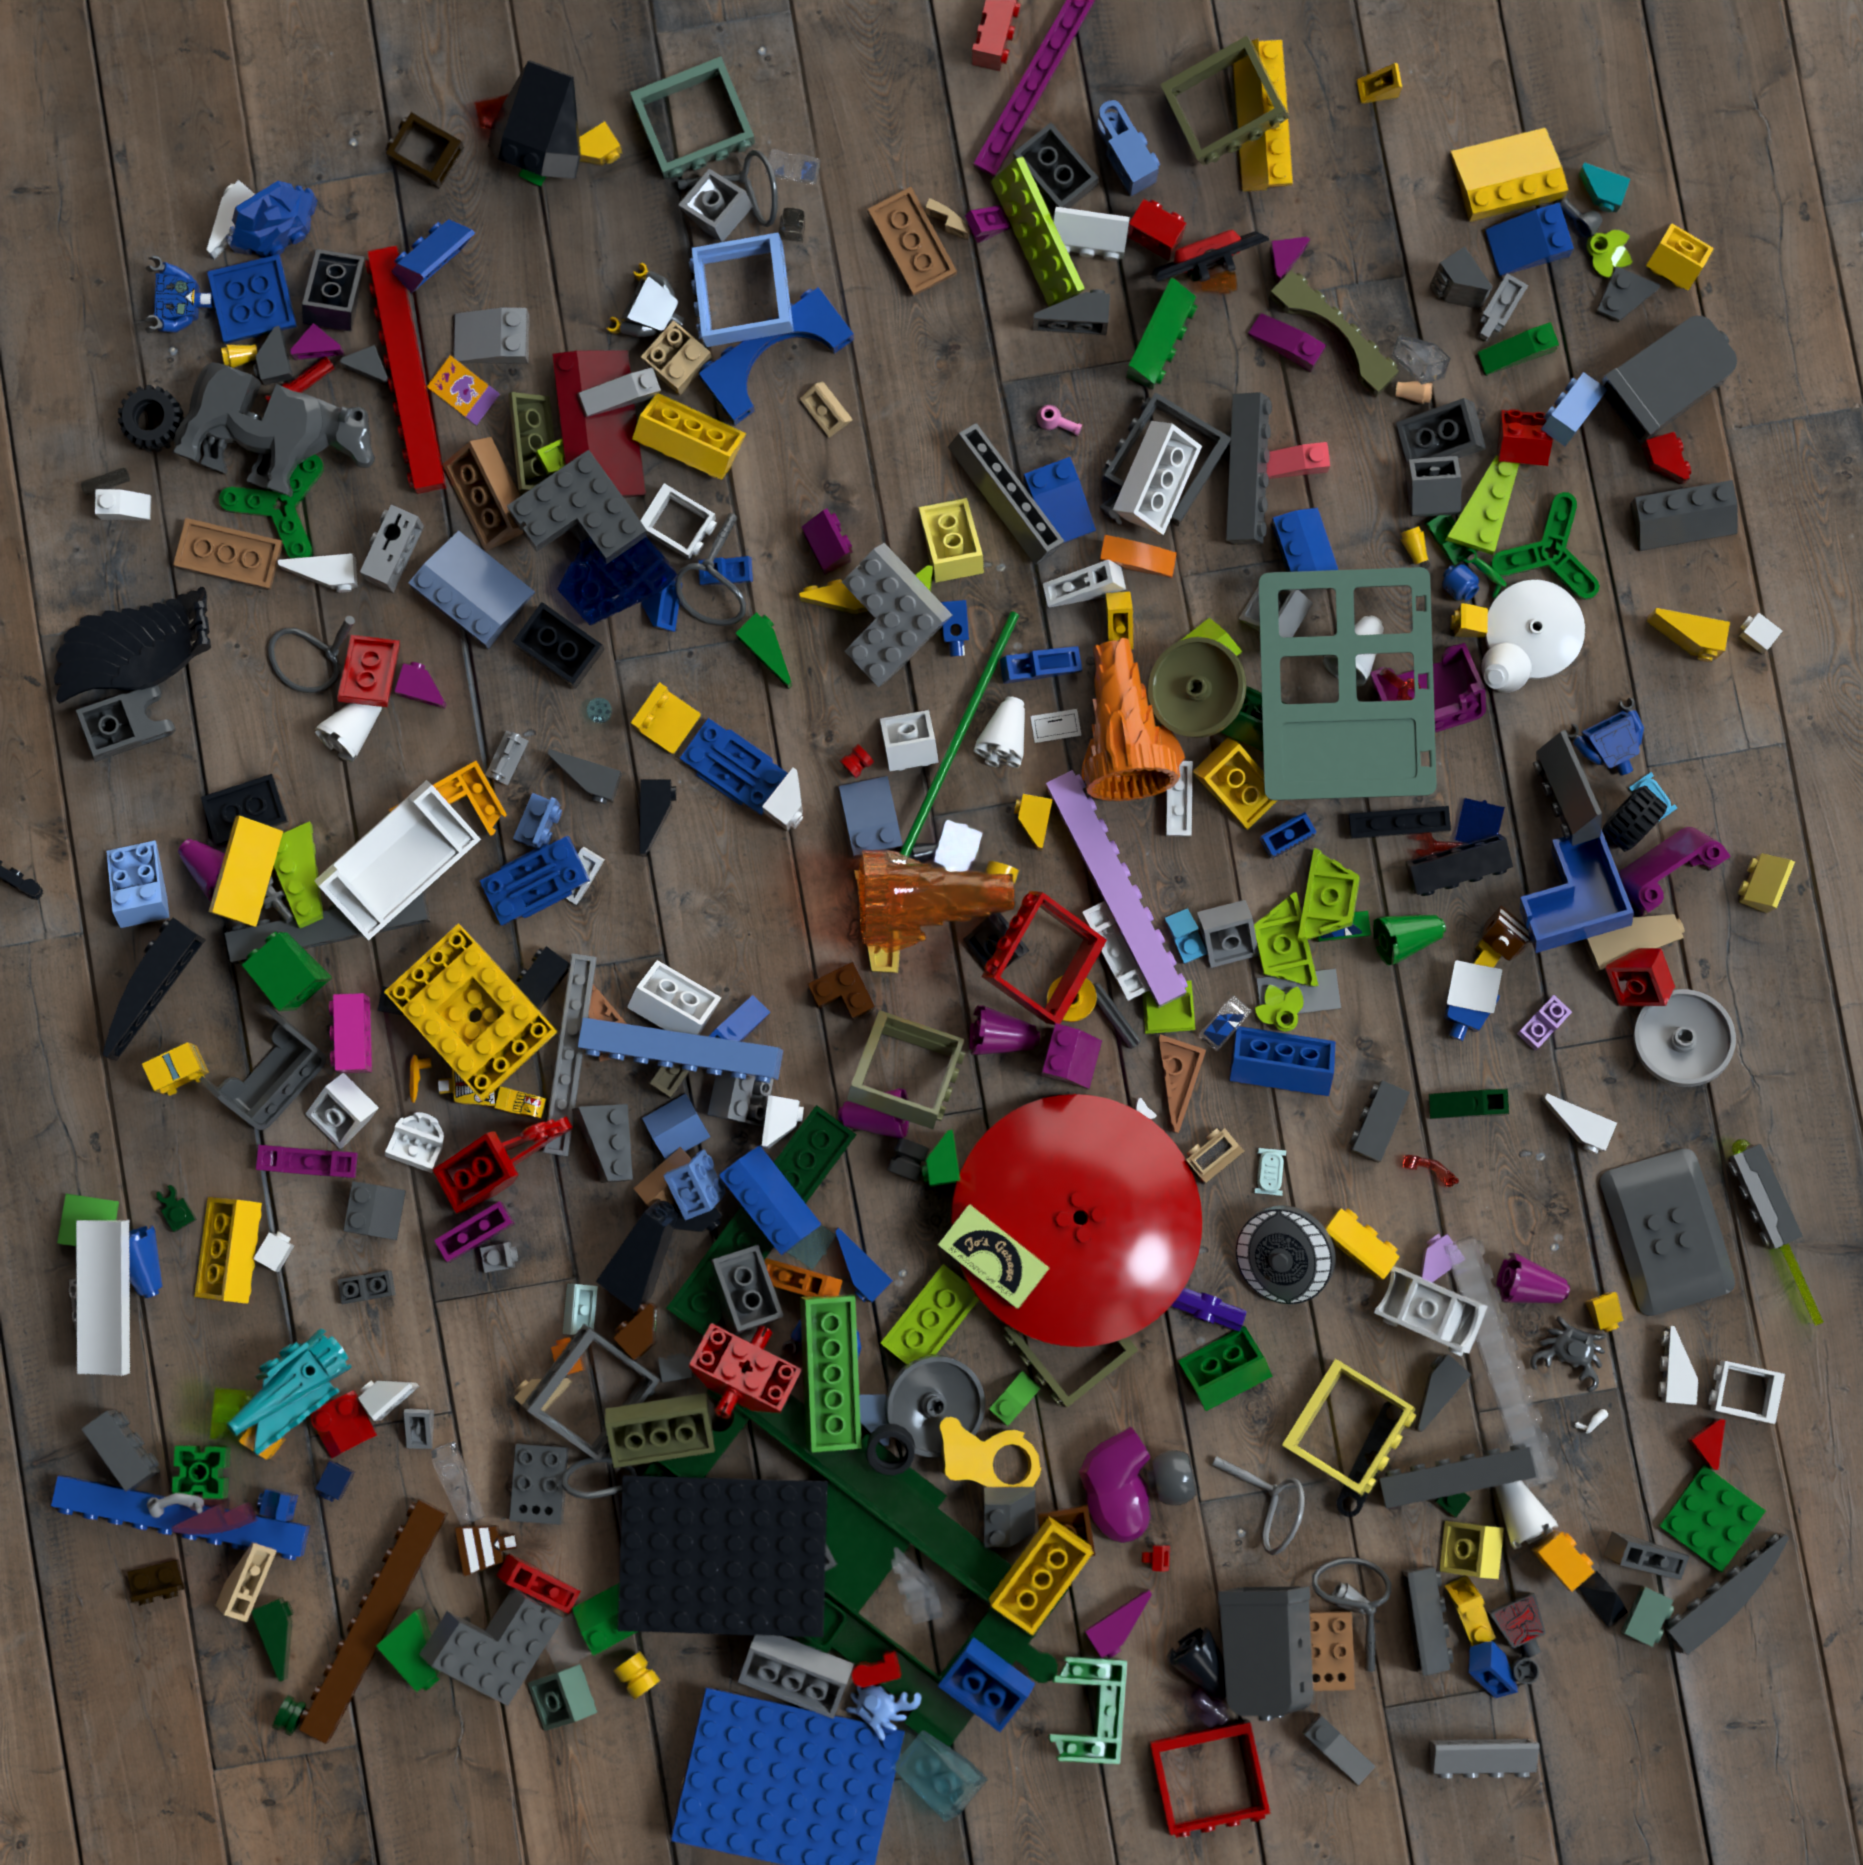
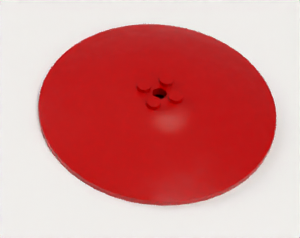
M1081 1094L1057 1095L1028 1103L1000 1119L980 1138L966 1158L959 1173L960 1182H956L952 1200L951 1227L968 1205H972L1050 1268L1017 1309L959 1262L969 1286L985 1307L1003 1323L1032 1339L1065 1347H1091L1129 1337L1150 1325L1168 1310L1186 1286L1195 1267L1201 1244L1203 1219L1199 1191L1193 1173L1184 1155L1166 1132L1151 1119L1123 1103L1108 1098ZM1076 1211H1082L1086 1214L1087 1221L1084 1225H1078L1074 1222L1073 1215Z

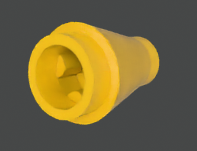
M226 345V347L221 348L223 364L232 368L256 360L258 353L256 345Z
M1418 526L1402 532L1401 542L1411 556L1414 565L1429 560L1426 552L1424 531L1421 532Z

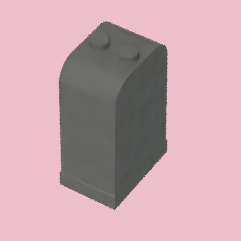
M1693 316L1620 367L1610 371L1599 384L1608 389L1603 396L1642 446L1646 440L1651 439L1657 432L1721 386L1736 368L1737 356L1728 344L1729 339L1722 330L1719 331L1712 321L1704 316Z
M1310 1586L1237 1587L1218 1591L1221 1609L1226 1695L1230 1709L1240 1716H1258V1721L1274 1720L1273 1718L1285 1717L1286 1714L1307 1708L1313 1699L1309 1609Z

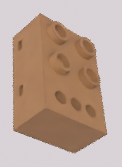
M1349 1610L1310 1611L1313 1691L1355 1690L1352 1612Z

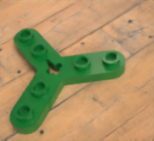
M314 454L297 465L290 477V486L293 490L292 497L273 491L227 487L220 493L219 503L225 511L230 513L273 518L290 559L311 557L313 553L312 546L296 508L323 474V461ZM278 500H282L283 503L287 502V505L284 506L286 517L283 516L279 509H275L278 505Z
M1568 492L1559 493L1554 497L1540 542L1500 551L1491 560V567L1501 577L1548 567L1582 600H1590L1595 597L1600 587L1597 578L1566 548L1577 509L1576 498ZM1552 540H1555L1554 551L1558 552V555L1549 558L1545 549H1549L1553 543Z

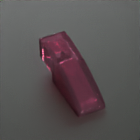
M250 1502L244 1503L228 1512L220 1504L171 1528L176 1533L212 1534L244 1527L258 1521Z

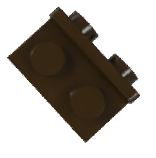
M178 1559L127 1572L132 1593L130 1601L131 1603L138 1601L139 1606L153 1603V1597L163 1595L164 1600L179 1596L178 1591L185 1589Z

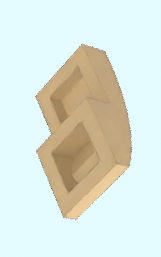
M929 198L926 205V214L946 221L945 232L968 240L970 236L968 225L954 211Z

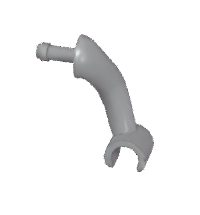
M174 1493L161 1499H149L147 1507L154 1518L160 1517L164 1513V1508L173 1504L187 1506L200 1514L203 1511L204 1501L198 1496Z

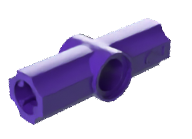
M1187 1288L1182 1290L1178 1298L1171 1305L1174 1308L1193 1314L1198 1319L1212 1324L1215 1322L1240 1332L1247 1311L1222 1302L1217 1297L1203 1292L1200 1294Z

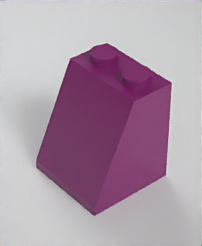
M1055 1023L1041 1076L1089 1089L1102 1040L1082 1030Z

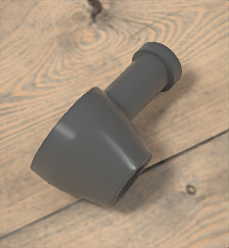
M1565 198L1560 203L1561 208L1574 220L1577 231L1583 237L1591 238L1602 224V217L1594 210L1581 214L1570 203V200Z

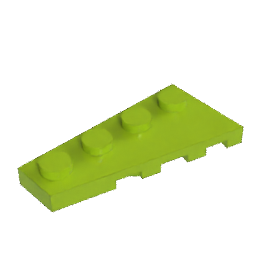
M1495 456L1447 536V541L1491 555L1494 554L1519 463L1501 462L1498 460V456Z
M310 821L282 834L274 862L275 870L300 929L324 918L320 888L314 881L318 878V867L315 860L316 851L312 835L313 826Z

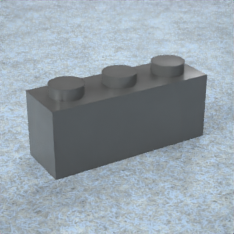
M1383 1080L1378 1085L1374 1084L1368 1098L1372 1099L1369 1108L1364 1107L1359 1117V1121L1362 1122L1359 1131L1354 1130L1349 1144L1353 1145L1350 1151L1377 1163L1381 1162L1410 1092Z

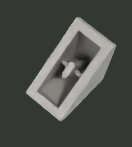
M404 1409L407 1448L432 1449L434 1409Z

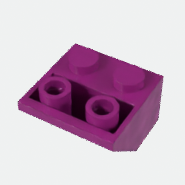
M828 508L801 526L802 532L824 575L851 562L850 554L853 553L852 545L847 535L842 536L840 533L842 531L840 528L841 524L836 514H830Z

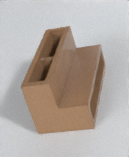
M679 1147L642 1180L634 1190L648 1207L660 1199L670 1203L676 1211L679 1206L663 1175L668 1171L688 1164L692 1159Z

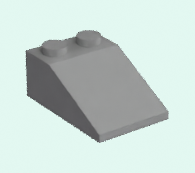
M495 308L455 313L454 358L460 363L528 364L529 313L527 308Z

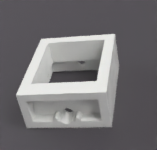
M665 483L640 520L647 529V535L689 560L693 555L697 556L704 545L702 540L705 535L710 536L717 525L713 512ZM670 499L705 519L687 549L653 529L654 524Z
M1720 1361V1365H1716L1713 1379L1717 1380L1715 1390H1711L1708 1404L1712 1405L1711 1411L1775 1424L1785 1374L1733 1362ZM1728 1369L1769 1378L1761 1415L1721 1406Z

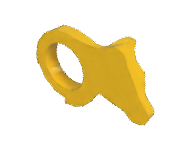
M946 1417L941 1421L939 1425L942 1437L941 1455L944 1463L943 1474L947 1478L954 1481L968 1479L985 1487L1034 1486L1041 1472L1039 1455L1033 1445L1023 1438L1025 1432L1006 1430L982 1442L965 1430L958 1419ZM1006 1445H1014L1023 1450L1028 1461L1026 1475L1020 1482L1013 1485L1000 1481L993 1469L994 1456L999 1449Z

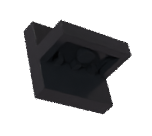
M1000 912L993 913L963 939L984 967L997 950V944L1006 934L1009 923ZM1022 940L1019 942L1005 969L1030 951Z

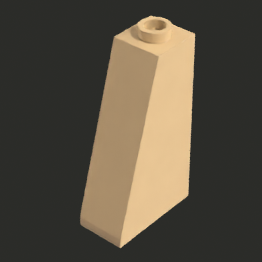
M1674 914L1634 917L1632 926L1583 939L1594 969L1598 972L1605 969L1607 964L1638 948H1660L1684 938L1682 933L1685 930L1679 918L1676 919Z

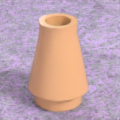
M1427 380L1397 382L1396 397H1402L1423 405L1424 402L1430 403L1433 383H1427Z

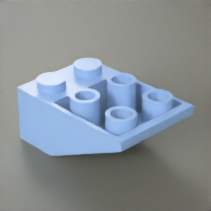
M156 841L106 851L112 912L120 928L170 918L167 893Z

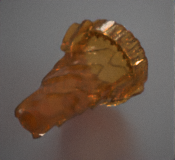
M861 850L859 915L861 938L863 944L879 946L885 953L902 950L918 942L925 941L926 934L921 930V926H943V922L970 921L972 917L990 916L993 913H1004L1015 908L1013 874H987L981 871H957V867H931V863H921L898 852L889 850Z

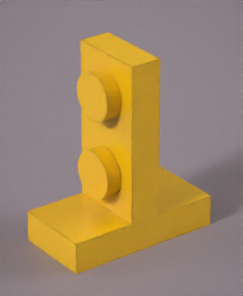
M1464 1576L1444 1585L1447 1594L1455 1605L1470 1645L1475 1646L1496 1639L1483 1607L1485 1604L1483 1598L1470 1578Z

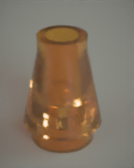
M1225 270L1210 275L1209 280L1201 282L1202 292L1232 294V291H1237L1236 271L1228 272Z

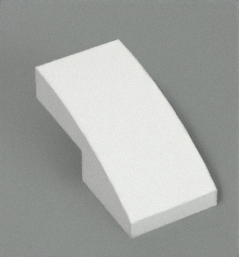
M585 847L581 848L578 856L590 882L572 890V894L566 898L576 905L587 891L605 860Z

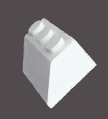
M1056 207L1054 224L1068 254L1069 252H1076L1086 258H1092L1094 255L1104 256V259L1108 261L1123 259L1129 217Z
M657 960L636 987L627 1008L665 1030L700 1035L720 1002L721 997Z

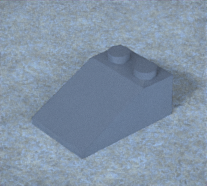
M888 776L839 786L854 859L901 850L903 844Z

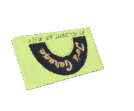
M968 1205L938 1244L1017 1309L1050 1269L972 1205Z

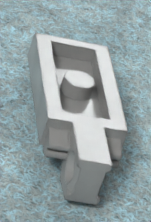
M1508 273L1506 274L1481 316L1480 323L1485 326L1480 332L1479 338L1487 342L1493 330L1499 333L1504 328L1526 291L1527 284Z

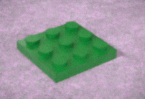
M1702 1465L1659 1524V1527L1719 1572H1723L1766 1510L1707 1466Z

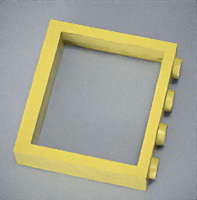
M1335 1359L1282 1446L1363 1496L1364 1492L1369 1493L1375 1485L1376 1480L1373 1478L1377 1471H1383L1390 1458L1387 1455L1391 1448L1396 1450L1402 1441L1403 1436L1400 1434L1404 1427L1409 1428L1415 1420V1408ZM1342 1373L1404 1411L1359 1484L1298 1447L1299 1442Z

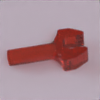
M1386 667L1383 668L1380 676L1398 689L1396 698L1399 701L1413 700L1412 697H1409L1408 690L1409 688L1414 690V679L1408 678L1406 681H1403Z
M1423 833L1417 836L1415 840L1427 842L1428 849H1417L1415 853L1423 857L1435 851H1443L1460 846L1462 842L1436 841L1432 837V833Z

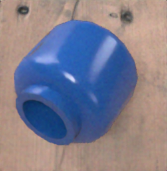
M1460 564L1456 567L1451 565L1443 573L1445 578L1443 579L1442 587L1456 601H1468L1478 592L1479 578L1465 564Z

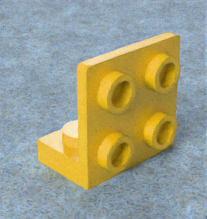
M659 682L631 721V725L669 753L675 754L701 717V714L670 693L668 688Z

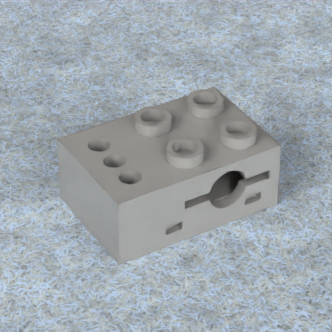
M390 505L389 510L385 509L381 515L380 523L382 525L378 533L374 532L370 539L369 546H371V549L360 573L367 582L394 593L424 525L418 516Z

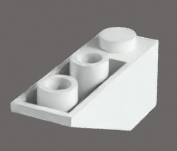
M1666 1326V1331L1662 1332L1661 1344L1665 1346V1355L1660 1358V1371H1663V1382H1659L1658 1396L1662 1397V1402L1697 1405L1698 1378L1675 1326Z

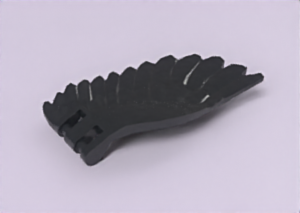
M200 587L197 591H189L188 594L178 595L177 599H168L166 604L153 603L152 607L144 605L140 606L139 610L125 608L122 609L121 613L105 611L101 616L87 615L80 618V624L70 628L64 634L65 643L56 654L58 663L62 664L54 676L55 685H61L57 691L56 701L61 704L71 697L92 689L143 690L154 687L184 668L193 657L211 649V641L208 638L210 633L208 617L205 616L208 599L205 588Z

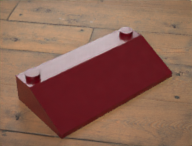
M582 350L553 353L566 465L587 450H590L623 498L646 496L640 443L632 439L637 426L635 404L585 417L577 395L582 391L630 374L628 350Z

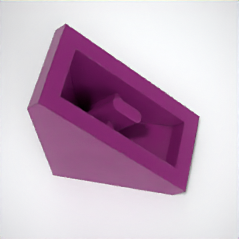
M1308 237L1271 242L1270 252L1276 283H1279L1306 250L1310 242Z
M313 323L291 348V355L294 360L323 358L324 356H344V351L340 344Z

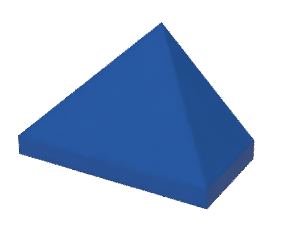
M660 578L641 604L654 627L675 632L679 609L675 581Z

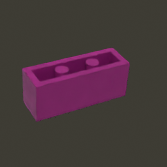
M499 1201L434 1241L446 1262L451 1263L513 1226L515 1222L504 1203Z

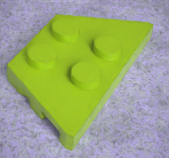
M1317 848L1313 849L1298 940L1302 942L1352 926L1360 883V876L1344 868L1335 859L1328 858Z
M1294 892L1254 924L1263 974L1311 987H1318L1308 940L1303 942L1298 940L1302 913L1297 892Z

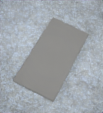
M1336 969L1315 971L1318 987H1311L1274 977L1256 978L1260 1005L1265 1004L1267 987L1273 985L1284 991L1285 994L1294 987H1299L1304 1000L1303 1008L1299 1013L1340 1009L1341 1003Z

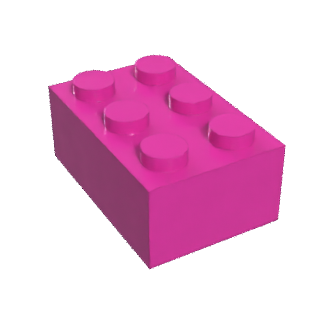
M364 993L333 994V1001L329 1002L330 1016L334 1017V1026H330V1040L334 1041V1051L330 1053L331 1066H335V1071L344 1074L372 1073L370 997Z

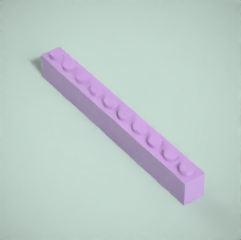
M1073 770L1047 782L1045 787L1103 901L1106 902L1132 957L1140 968L1158 1008L1186 994L1185 988L1188 987L1182 973L1178 975L1173 966L1176 965V961L1170 951L1166 953L1162 945L1165 940L1159 929L1154 930L1151 924L1154 918L1148 907L1143 908L1139 900L1142 898V895L1137 885H1131L1128 879L1131 873L1125 862L1120 863L1117 857L1120 852L1114 840L1109 842L1105 834L1108 832V828L1102 818L1098 820L1094 812L1097 810V807L1092 797H1086L1083 788L1086 786L1080 774L1075 775Z

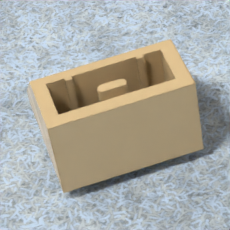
M674 320L641 356L642 360L650 368L653 367L654 373L679 396L699 375L701 367L712 360L711 352Z

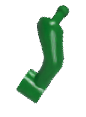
M1466 549L1472 551L1475 556L1473 560L1469 561L1464 558L1463 560L1467 563H1472L1493 583L1497 584L1492 594V597L1496 599L1501 586H1507L1505 580L1491 566L1477 557V552L1474 549Z

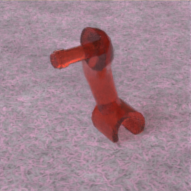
M1405 1155L1403 1168L1417 1170V1166L1429 1168L1436 1173L1446 1187H1452L1454 1184L1459 1183V1179L1437 1160L1413 1155Z

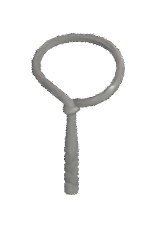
M1216 1456L1212 1463L1213 1466L1269 1491V1495L1272 1498L1262 1531V1545L1268 1554H1279L1294 1538L1302 1520L1305 1500L1300 1481L1291 1477L1286 1478L1279 1485H1271L1248 1471ZM1293 1483L1298 1491L1297 1515L1284 1541L1278 1547L1271 1549L1269 1532L1278 1502V1494L1287 1485Z

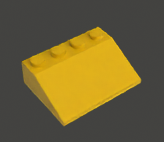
M1546 128L1450 152L1469 222L1564 199L1568 192L1562 165Z

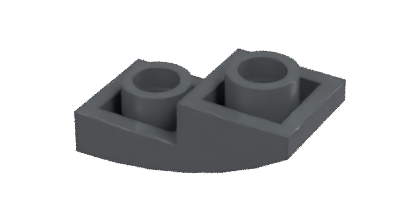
M392 1270L338 1280L342 1305L396 1295Z

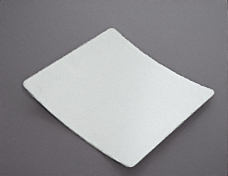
M1456 960L1447 1004L1494 1013L1502 969Z

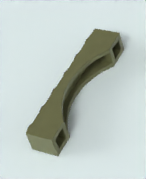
M1291 270L1271 290L1269 298L1286 314L1312 318L1335 332L1345 343L1353 357L1358 381L1371 394L1377 397L1397 377L1399 372L1396 369L1398 367L1391 358H1385L1381 355L1379 347L1373 341L1364 339L1361 336V330L1355 324L1347 323L1343 319L1344 315L1335 306L1331 308L1325 302L1326 298L1320 291H1313L1307 285L1308 281L1300 273L1295 274Z

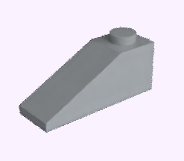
M652 367L630 373L582 391L577 395L585 417L652 399L661 389Z

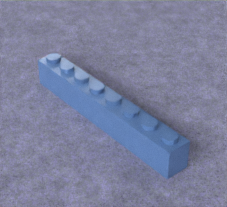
M584 1017L578 1048L585 1050V1055L599 1057L601 1052L609 1054L610 1059L624 1061V1056L633 1057V1062L648 1064V1061L652 1060L658 1061L657 1066L672 1068L673 1064L682 1065V1070L697 1072V1068L707 1069V1074L721 1076L723 1071L731 1073V1077L737 1079H746V1075L755 1076V1081L770 1083L771 1079H779L783 1050L779 1047Z

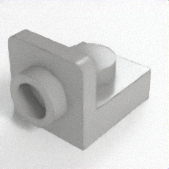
M511 1242L480 1248L484 1273L514 1268V1262L518 1261L516 1246L512 1247Z

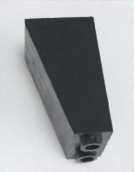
M658 1199L643 1213L596 1280V1283L635 1312L654 1293L679 1213L675 1211L670 1203Z

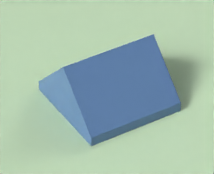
M687 1094L680 1096L642 1118L665 1160L679 1147L686 1152L710 1138Z

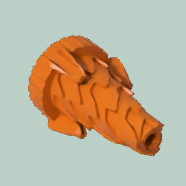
M1121 638L1118 641H1108L1095 645L1093 647L1096 668L1094 678L1096 699H1092L1095 724H1092L1093 738L1090 739L1082 765V779L1086 782L1087 793L1093 798L1105 801H1130L1163 793L1171 789L1179 781V766L1185 760L1182 747L1173 732L1163 724L1160 727H1155L1152 705L1148 706L1146 687L1141 683L1138 662L1134 663L1129 640Z

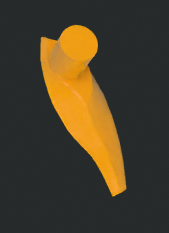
M413 1055L411 1058L409 1089L412 1103H415L420 1080L419 1069L432 1068L431 1058L418 1059L417 1055Z

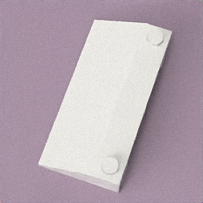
M426 780L314 881L357 929L370 940L481 839L433 785Z

